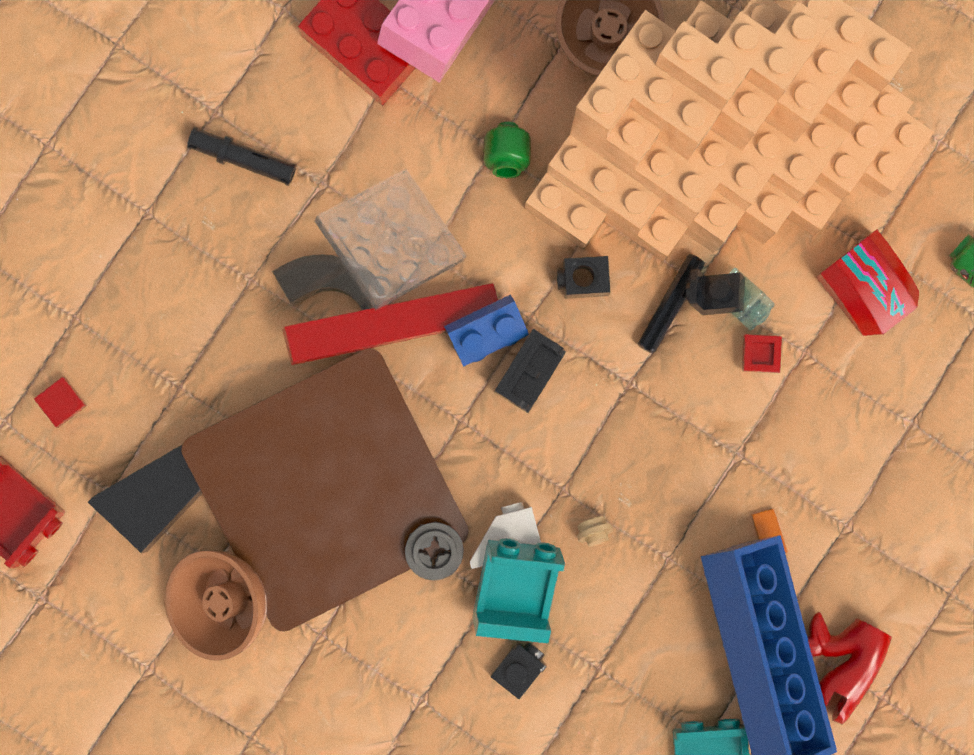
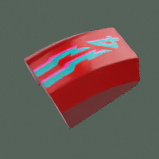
M878 229L870 233L850 251L816 276L817 280L863 336L884 335L918 307L920 291L897 254Z

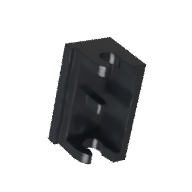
M533 329L494 393L529 413L566 351L559 344Z

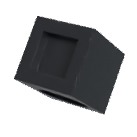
M608 256L565 258L563 268H557L558 290H565V299L609 296ZM578 269L588 270L593 277L592 284L587 287L578 286L573 280V273Z

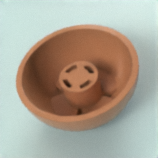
M561 0L556 14V31L559 44L565 55L576 67L598 77L645 10L665 23L660 0ZM603 35V36H605V37H611V40H610V39H605V38H603V37H601V36Z
M206 550L188 555L173 569L166 587L165 606L170 626L184 647L201 658L221 661L240 654L257 638L266 618L267 599L262 581L247 562L231 553Z

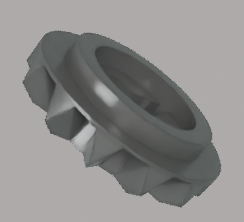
M437 521L420 524L413 533L409 534L405 547L406 561L410 569L419 577L427 580H441L452 575L460 566L464 554L463 543L458 533L450 525ZM436 536L439 547L450 551L438 553L437 559H435V563L432 565L429 553L419 549L430 547L433 537Z

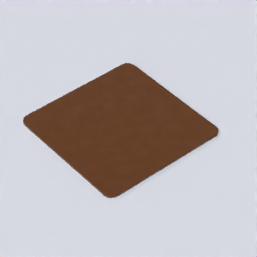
M370 348L355 353L189 436L182 445V455L235 556L247 562L262 581L267 599L266 615L271 625L279 631H289L410 570L406 561L405 547L409 534L413 533L420 524L437 521L450 525L458 533L462 543L468 536V526L383 356L375 349ZM436 536L433 537L430 547L419 549L429 553L430 559L436 557L438 553L448 551L439 547Z

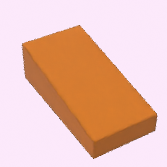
M774 508L752 514L758 539L781 535L785 553H788Z

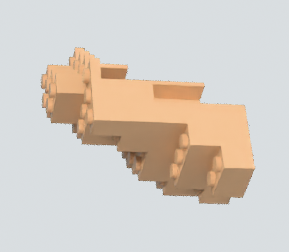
M701 0L686 22L683 21L676 31L645 10L577 105L570 135L548 164L547 173L526 201L525 209L583 250L605 221L663 262L683 233L712 253L722 245L735 225L762 244H765L777 233L786 218L814 236L823 228L839 203L851 193L858 181L883 198L893 192L934 133V131L906 113L913 104V101L888 85L913 49L842 0H799L790 13L772 0H750L745 9L740 11L733 22Z

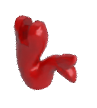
M817 612L811 619L809 636L807 637L812 657L821 655L825 657H838L851 654L847 661L828 672L819 681L825 706L828 705L834 692L842 695L834 709L832 721L843 725L857 708L879 673L888 652L892 636L859 618H856L839 635H830L821 612Z

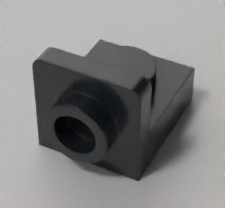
M699 269L691 270L690 282L686 285V297L690 305L702 316L744 312L745 277L740 272L705 276Z
M517 641L490 677L520 700L538 675L547 668L546 663L542 661L545 654L529 641L525 646Z

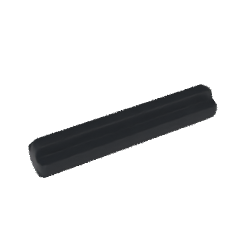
M689 254L684 260L638 342V346L652 354L656 352L686 299V285L690 282L691 270L699 269L701 271L705 265L701 258Z

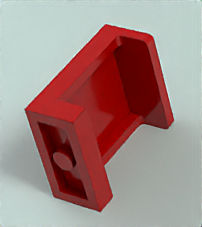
M0 455V556L6 560L4 564L10 569L17 568L20 565L25 567L39 552L35 548L44 537L47 539L51 538L62 526L63 522L59 519L64 515L65 511Z

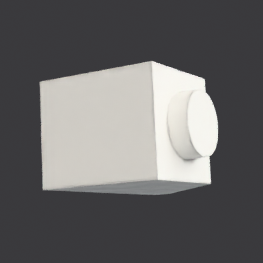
M522 502L501 507L503 514L494 518L470 560L471 569L483 566L488 540L499 541L503 538H509L519 543L532 545L541 542L532 507L524 509Z

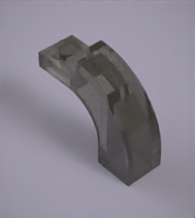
M323 254L304 256L272 271L293 306L326 291H335L348 295L358 303L362 310L385 306L383 303L379 306L375 304V301L387 295L376 278L357 263L342 257Z

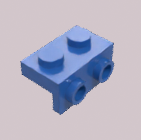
M511 294L444 326L463 367L472 362H478L505 346L514 345L520 339L529 335Z

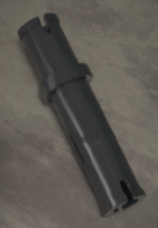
M198 127L192 129L187 142V149H193L217 158V163L224 165L227 162L290 186L297 164L289 163L264 152L233 142V137L226 135L222 138Z

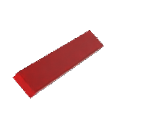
M494 283L284 326L282 331L291 365L444 333L447 332L444 326L498 301Z

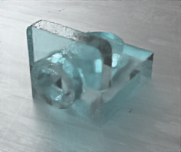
M734 268L730 273H739L740 271ZM743 275L745 277L744 312L732 314L751 331L769 317L775 303Z

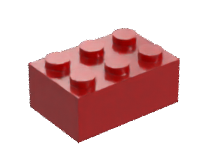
M320 0L298 25L301 36L383 106L416 69L377 44L381 26L391 10L379 0Z

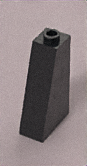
M182 445L93 496L88 503L140 553L148 552L202 495V491L182 455Z

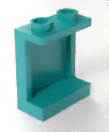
M503 538L499 541L488 540L472 615L476 636L549 643L551 634L548 621L558 572L564 571L565 561L560 548L545 542L532 545L519 543L509 538Z
M740 719L718 720V726L708 727L703 726V721H687L681 723V728L673 729L674 755H749L748 738L744 724H740Z

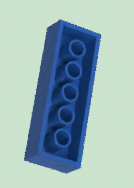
M781 535L744 542L701 556L751 755H832L836 753V744Z

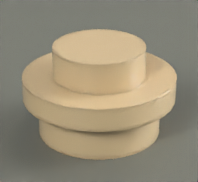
M604 516L595 517L577 526L579 530L577 538L579 542H587L588 546H596L609 540L608 534L613 531V527L610 523H607Z

